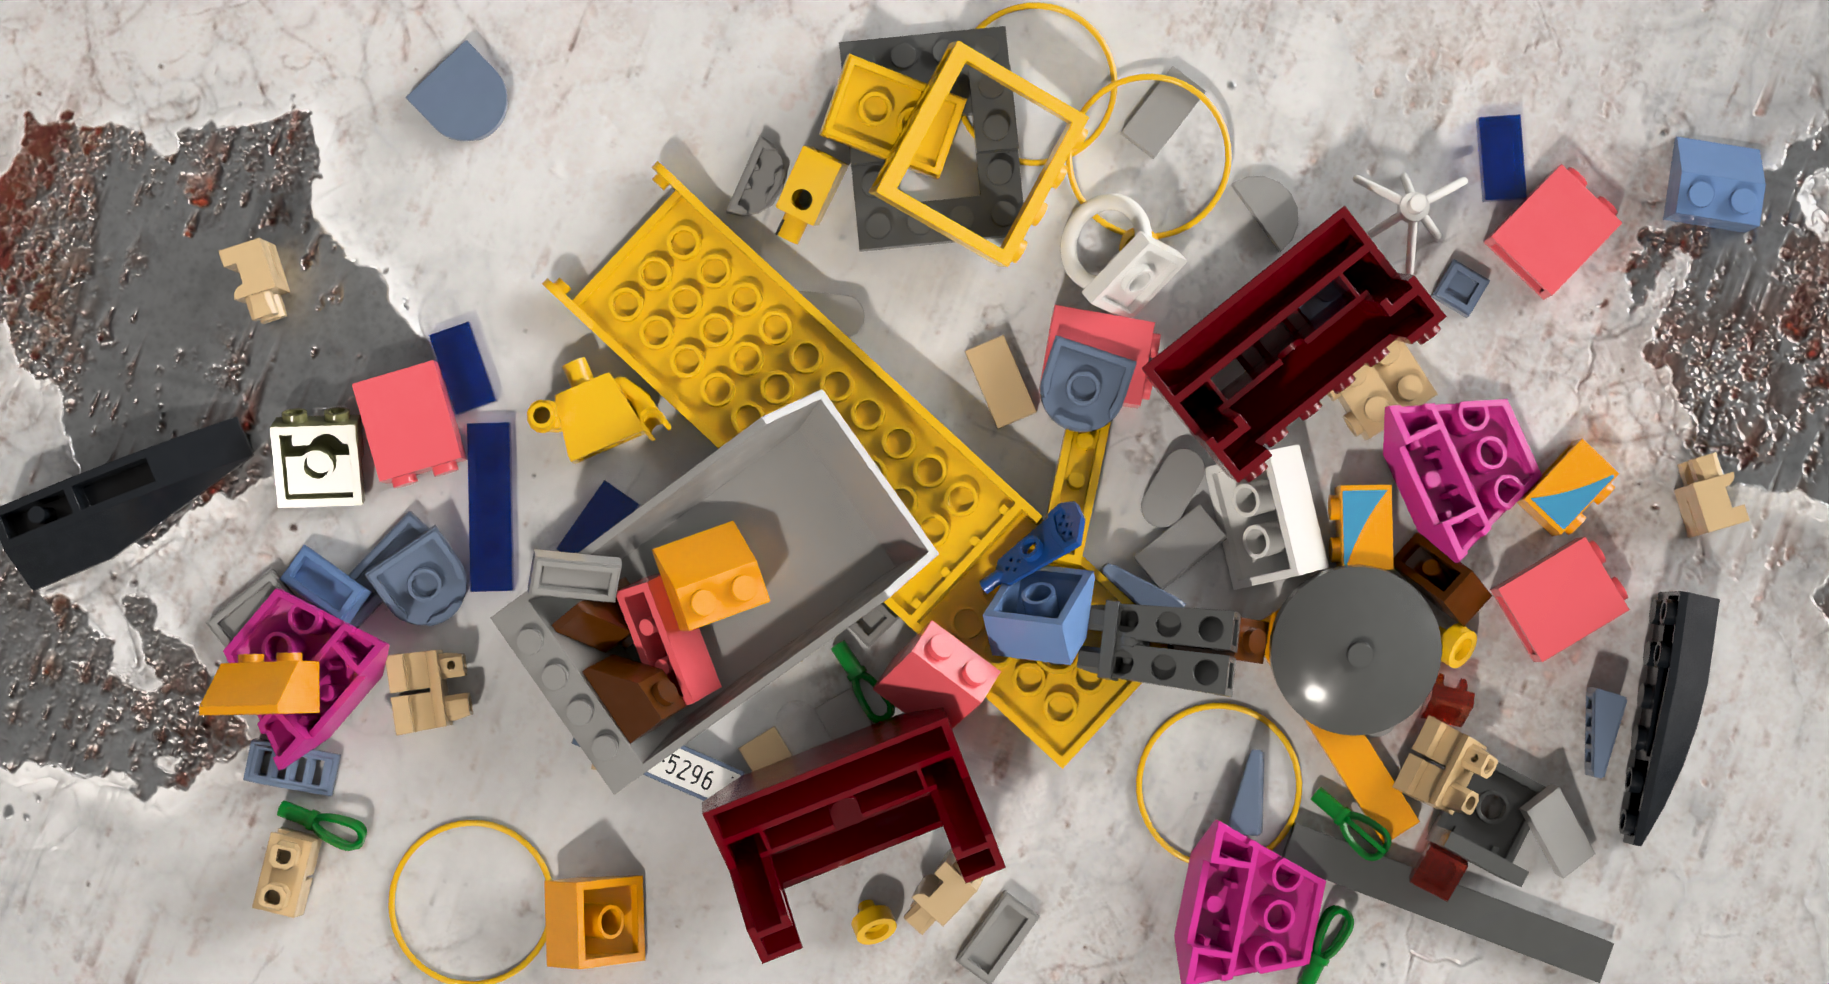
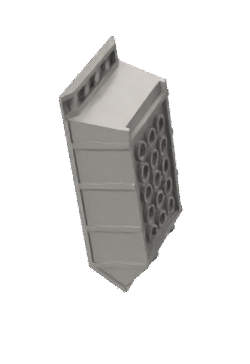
M823 389L761 417L578 552V554L621 558L620 579L626 577L629 583L632 584L644 577L660 573L652 552L653 548L729 521H734L757 560L770 602L699 627L721 683V688L697 702L687 705L657 729L630 744L582 671L612 654L642 663L635 644L626 650L620 644L605 653L557 633L551 625L573 606L581 602L582 599L530 595L527 590L490 617L614 795L878 607L939 555L936 548Z

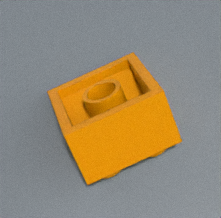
M729 521L652 549L680 631H691L770 602L757 560L734 521Z
M276 653V662H264V654H239L238 663L220 664L199 705V715L320 713L319 661H303V653Z
M643 875L576 877L544 881L547 967L586 969L645 961Z

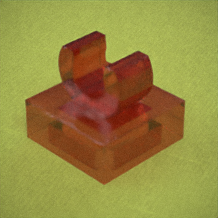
M1439 673L1431 692L1422 703L1421 718L1427 719L1428 715L1445 724L1462 728L1473 709L1475 693L1467 691V681L1462 678L1456 688L1444 686L1445 675Z
M1429 842L1411 872L1409 881L1448 902L1468 868V861Z

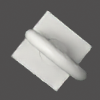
M1102 194L1085 201L1072 213L1061 237L1060 255L1068 276L1084 289L1081 293L1091 304L1122 317L1134 318L1188 262L1178 250L1153 238L1151 225L1144 210L1134 200L1120 194ZM1108 210L1121 212L1131 221L1135 237L1111 258L1107 266L1098 275L1089 273L1082 267L1077 255V241L1083 226L1090 218L1100 212Z

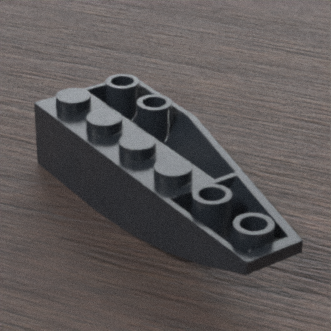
M236 416L148 447L0 506V541L4 551L32 591L39 590L114 559L254 456L239 417Z
M1684 591L1659 592L1658 599H1653L1651 603L1649 622L1654 624L1652 641H1647L1643 653V664L1648 666L1646 683L1640 684L1637 695V706L1642 708L1640 725L1634 726L1631 737V748L1636 750L1634 767L1628 768L1625 779V790L1630 792L1628 809L1622 810L1619 821V832L1624 834V843L1636 846L1643 845L1664 809L1684 766L1698 726L1708 686L1720 599Z

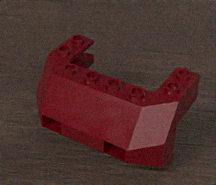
M1344 205L1144 365L1142 370L1172 411L1222 471L1237 483L1243 479L1251 482L1268 468L1265 461L1273 456L1263 446L1264 444L1269 448L1274 446L1287 436L1289 431L1286 427L1298 417L1304 421L1314 415L1323 406L1320 402L1323 397L1332 390L1335 394H1338L1349 387L1356 380L1353 374L1365 364L1372 367L1383 360L1390 353L1387 346L1396 340L1413 344L1417 341L1422 345L1441 330L1438 324L1447 316L1415 275L1396 272ZM1332 282L1342 295L1309 321L1299 307ZM1236 358L1246 371L1220 391L1210 378Z
M943 707L895 715L739 777L702 802L703 817L729 870L746 930L762 964L803 948L785 892L786 888L927 832L944 827L965 883L1006 868Z

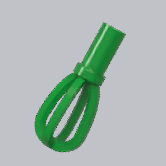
M843 640L832 647L831 651L847 673L846 677L849 682H852L856 698L867 717L874 723L893 717L895 706L882 696L881 698L887 705V712L882 716H878L871 710L863 695L859 680H865L873 688L877 680L867 673V669L864 665L860 664L846 641Z
M1322 787L1311 797L1310 800L1328 814L1337 826H1340L1342 835L1348 844L1363 859L1377 861L1389 851L1392 842L1391 836L1378 822L1361 813L1351 812L1352 810L1349 807H1344ZM1351 819L1359 820L1379 832L1384 837L1383 847ZM1347 824L1377 849L1378 852L1375 854L1367 853L1354 840Z
M285 800L281 802L277 811V816L305 826V829L313 831L320 839L341 850L352 851L360 849L367 837L366 826L361 821L351 817L333 813H320V811L314 809L311 811ZM327 821L349 827L357 833L358 838L355 842H349L327 831L319 822Z
M1332 905L1323 912L1317 925L1310 963L1305 966L1297 984H1316L1324 967L1328 966L1329 959L1334 957L1344 946L1354 928V918L1349 910L1338 905ZM1338 914L1343 915L1345 921L1336 938L1324 952H1321L1322 943L1332 919Z

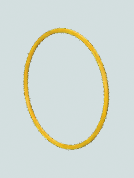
M1047 3L1017 4L992 14L975 28H985L1001 16L1019 10L1045 9L1059 12L1079 22L1095 37L1107 58L1111 83L1117 80L1115 63L1103 37L1088 21L1066 8ZM1117 87L1111 90L1108 108L1101 123L1094 133L1083 142L1078 151H1072V157L1090 146L1106 127L1116 102ZM961 116V121L974 138V130L967 116ZM1019 158L1020 165L1043 166L1048 159L1030 160Z
M1138 74L1121 78L1103 87L1084 104L1079 112L1086 114L1100 97L1123 84L1140 80L1169 82L1190 91L1208 107L1221 129L1225 146L1224 172L1213 199L1200 214L1186 224L1169 231L1155 233L1158 239H1162L1190 229L1205 218L1215 207L1228 182L1232 160L1231 143L1222 116L1201 91L1171 76ZM1071 150L1066 160L1067 174L1077 200L1080 204H1083L1085 199L1074 177ZM1098 214L1092 217L1096 222L1114 233L1123 236L1127 231L1112 225Z
M1206 703L1185 709L1168 719L1157 729L1141 755L1136 775V796L1143 821L1155 840L1165 850L1188 864L1190 857L1170 846L1154 828L1147 814L1142 793L1143 771L1150 750L1167 728L1187 715L1209 709H1228L1250 715L1268 726L1279 737L1289 753L1295 772L1296 794L1293 809L1286 825L1276 839L1266 848L1272 851L1288 834L1297 817L1302 796V777L1295 751L1283 732L1273 722L1247 707L1231 703Z
M460 820L447 823L419 838L400 860L394 872L389 890L388 910L391 927L400 948L407 958L428 976L446 984H496L519 973L538 955L546 942V925L539 942L528 957L515 968L500 976L479 981H462L442 976L426 967L412 954L405 944L397 925L395 892L405 864L412 854L433 836L453 828L481 826L501 831L520 842L539 864L545 881L552 879L538 851L515 831L503 825L484 820Z

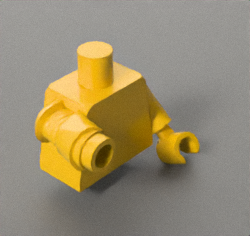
M585 357L573 360L562 366L571 387L570 389L554 396L555 401L541 399L533 402L527 411V421L536 432H563L568 457L574 464L645 434L651 441H654L656 439L652 431L657 425L663 424L668 431L671 430V424L663 413L658 410L647 391L628 378H614L609 372L594 378Z

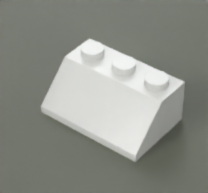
M1299 444L1269 450L1273 456L1265 461L1268 468L1251 482L1243 479L1237 483L1228 477L1217 464L1205 467V475L1217 524L1227 537L1222 545L1233 590L1329 568Z

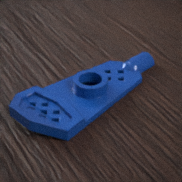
M1075 501L1059 503L1047 514L1048 518L998 559L996 570L980 581L982 589L988 594L1002 583L1011 586L1080 547L1085 526V518L1080 506ZM1036 543L1035 549L1030 554H1027L1028 549Z

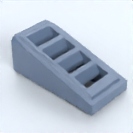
M1107 563L1099 570L1136 605L1184 607L1186 605L1181 599L1114 564Z
M1587 687L1585 775L1600 779L1605 777L1627 704V697L1599 688Z
M262 738L252 739L243 777L244 781L333 796L341 754L312 749L302 756L307 758L303 780L300 781L295 780L300 758L287 766L285 777L278 776L279 770L273 760V757L276 755L269 740ZM265 750L272 751L267 774L260 773ZM317 760L325 761L320 785L312 783Z
M1252 750L1248 756L1227 824L1243 835L1259 836L1263 831L1265 756L1263 750Z

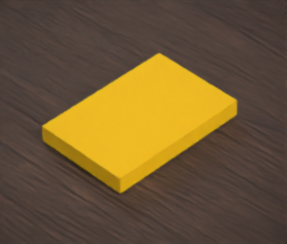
M848 54L819 135L886 160L927 83ZM949 92L908 169L936 180L940 178L967 99Z

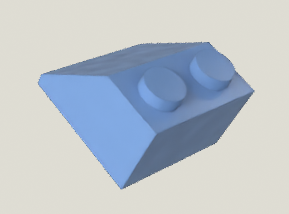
M1676 137L1663 220L1743 233L1759 227L1766 187L1760 150Z
M1044 566L1011 586L1002 583L983 614L992 655L1071 665L1087 638L1095 581L1094 571Z

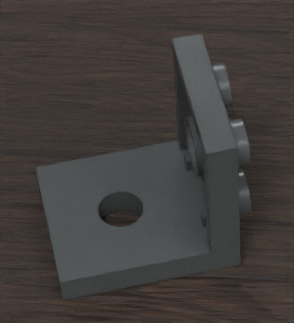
M1498 762L1492 776L1485 779L1474 773L1467 786L1468 789L1479 794V802L1473 814L1467 815L1454 812L1452 816L1440 810L1426 840L1502 880L1522 887L1529 871L1513 864V861L1530 827L1519 808L1546 787ZM1488 795H1496L1502 801V812L1494 819H1487L1481 812V802Z

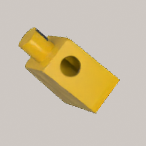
M803 145L776 204V208L784 211L785 214L775 234L798 245L808 224L817 226L821 223L849 164L813 146ZM803 190H807L812 196V202L807 209L799 203V197Z

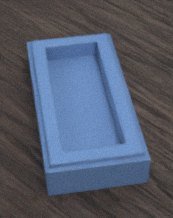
M303 545L280 578L281 581L321 610L347 623L351 622L371 594L370 590L306 545Z

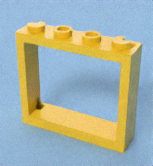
M955 41L949 43L871 186L869 193L998 267H1008L1011 262L1017 263L1027 246V241L1024 240V237L1030 226H1037L1043 218L1048 207L1044 200L1051 187L1057 189L1063 181L1068 170L1064 163L1071 150L1076 152L1083 144L1088 134V130L1084 127L1089 117L962 42ZM964 64L971 66L1067 123L1000 247L897 189Z

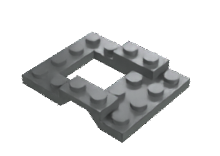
M1006 26L839 42L841 69L843 68L846 56L852 54L928 84L949 43L960 41L1011 71ZM964 64L950 93L967 99L961 116H972L980 196L922 201L921 203L984 239L1005 238L1024 204L1014 95L1012 90L971 66ZM849 147L860 252L955 242L870 194L869 190L886 160Z

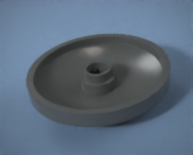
M1343 565L1313 575L1288 596L1273 623L1269 643V657L1272 673L1279 690L1301 717L1329 732L1352 736L1368 735L1396 726L1422 705L1431 692L1439 673L1442 642L1433 611L1413 586L1401 577L1381 568L1368 565Z

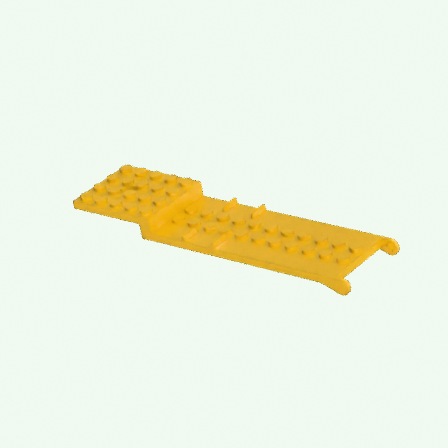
M657 161L651 167L657 173L652 180L663 191L668 186H671L675 190L672 195L573 300L567 296L571 288L560 277L554 283L547 278L542 285L718 449L761 417L823 389L939 553L937 557L890 598L884 601V603L917 634L932 620L1001 672L987 693L986 698L1063 769L1142 683L1121 679L1113 681L1098 678V674L1077 668L1078 653L1071 665H1053L1042 661L992 655L983 614L1001 585L987 594L982 589L980 581L996 570L998 559L1044 521L1043 516ZM1036 543L1028 549L1027 554H1030L1035 549ZM1082 556L1081 565L1078 569L1094 571L1095 575L1091 605H1106V600L1119 601L1121 604H1134ZM1050 563L1046 565L1054 567L1072 568L1055 563ZM1088 630L1087 638L1082 646L1101 648L1103 631ZM1150 643L1149 646L1168 649V645Z

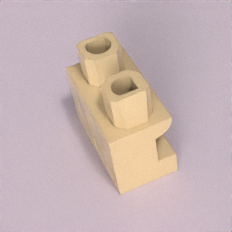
M256 238L218 251L223 267L240 274L243 284L236 288L234 300L247 304L252 321L260 320L262 324H266L288 316L281 295L290 293V289L276 245L261 238Z
M1716 452L1677 465L1684 487L1674 490L1688 538L1750 521L1745 504L1732 508L1726 487L1733 482L1734 472L1722 473Z
M430 650L387 655L386 669L390 693L430 688V692L391 698L396 736L453 725L454 720L473 715L470 692L449 695L447 686L448 678L467 676L465 654L443 653L442 650Z
M1428 715L1412 750L1446 768L1443 770L1409 753L1392 787L1415 800L1452 816L1454 812L1471 815L1479 802V794L1468 789L1467 786L1474 773L1485 779L1492 776L1498 764V759L1487 752V747Z
M285 827L278 828V832H271L252 908L292 918L304 915L313 879L307 876L314 874L322 839L314 834Z
M951 848L944 855L934 874L926 875L922 878L911 897L914 901L910 905L911 908L904 915V919L922 935L935 921L944 926L978 891L984 877L965 883Z

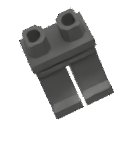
M1106 600V605H1091L1088 630L1103 631L1101 648L1081 646L1078 653L1077 668L1098 674V678L1118 681V679L1232 697L1236 658L1229 655L1149 646L1150 643L1237 653L1241 614L1232 610L1121 604L1119 601Z

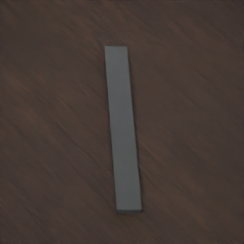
M1295 822L1282 853V857L1322 879L1598 983L1601 982L1614 943L1388 857L1383 856L1377 861L1365 860L1355 852L1348 842ZM1364 849L1369 854H1375L1372 851Z

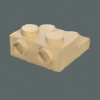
M1395 340L1387 346L1390 353L1383 360L1372 367L1365 364L1353 374L1356 380L1345 390L1338 394H1335L1332 390L1327 394L1332 401L1338 399L1347 412L1343 415L1344 422L1355 437L1361 434L1364 440H1368L1383 431L1385 407L1401 405V407L1420 406L1438 395L1404 342Z

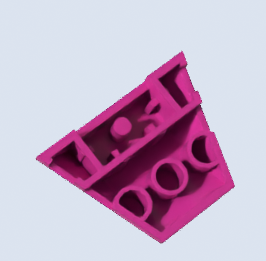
M1508 399L1463 401L1455 404L1435 405V403H1428L1420 406L1401 407V405L1385 407L1383 456L1417 531L1451 560L1458 563L1468 554L1467 551L1477 540L1485 536L1492 529L1491 526L1502 514L1510 510L1542 477Z
M276 588L223 652L228 663H238L239 654H264V662H276V653H303V661H319L320 713L257 715L260 720L257 723L260 732L267 735L276 756L273 757V760L278 770H283L333 735L382 678L390 644L282 589Z
M1215 819L1190 854L1174 933L1181 984H1199L1214 980L1228 981L1233 980L1234 976L1255 972L1263 974L1309 965L1326 881Z

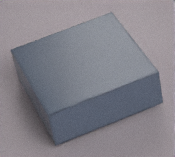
M1454 259L1451 261L1431 297L1467 318L1472 313L1490 280Z

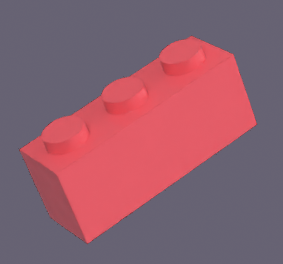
M660 573L644 577L617 591V600L641 662L662 669L669 680L675 685L686 705L693 704L722 687L700 629L696 628L691 631L679 630Z

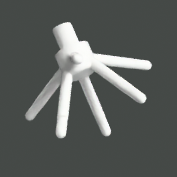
M1403 173L1400 176L1406 193L1403 197L1360 175H1355L1353 177L1355 183L1398 204L1397 213L1367 231V234L1370 238H1373L1401 220L1408 223L1405 273L1413 275L1417 223L1421 221L1435 239H1440L1442 236L1441 232L1428 216L1430 204L1466 185L1468 179L1461 177L1425 196L1420 192H1415L1408 174Z

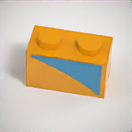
M1583 438L1572 441L1542 473V477L1517 503L1551 536L1562 535L1563 532L1570 535L1585 521L1586 516L1582 514L1583 511L1593 501L1598 505L1612 493L1615 486L1611 482L1619 473Z
M1340 485L1335 487V495H1329L1328 497L1329 520H1335L1336 537H1330L1329 539L1330 562H1336V567L1343 565H1368L1384 570H1394L1392 485Z

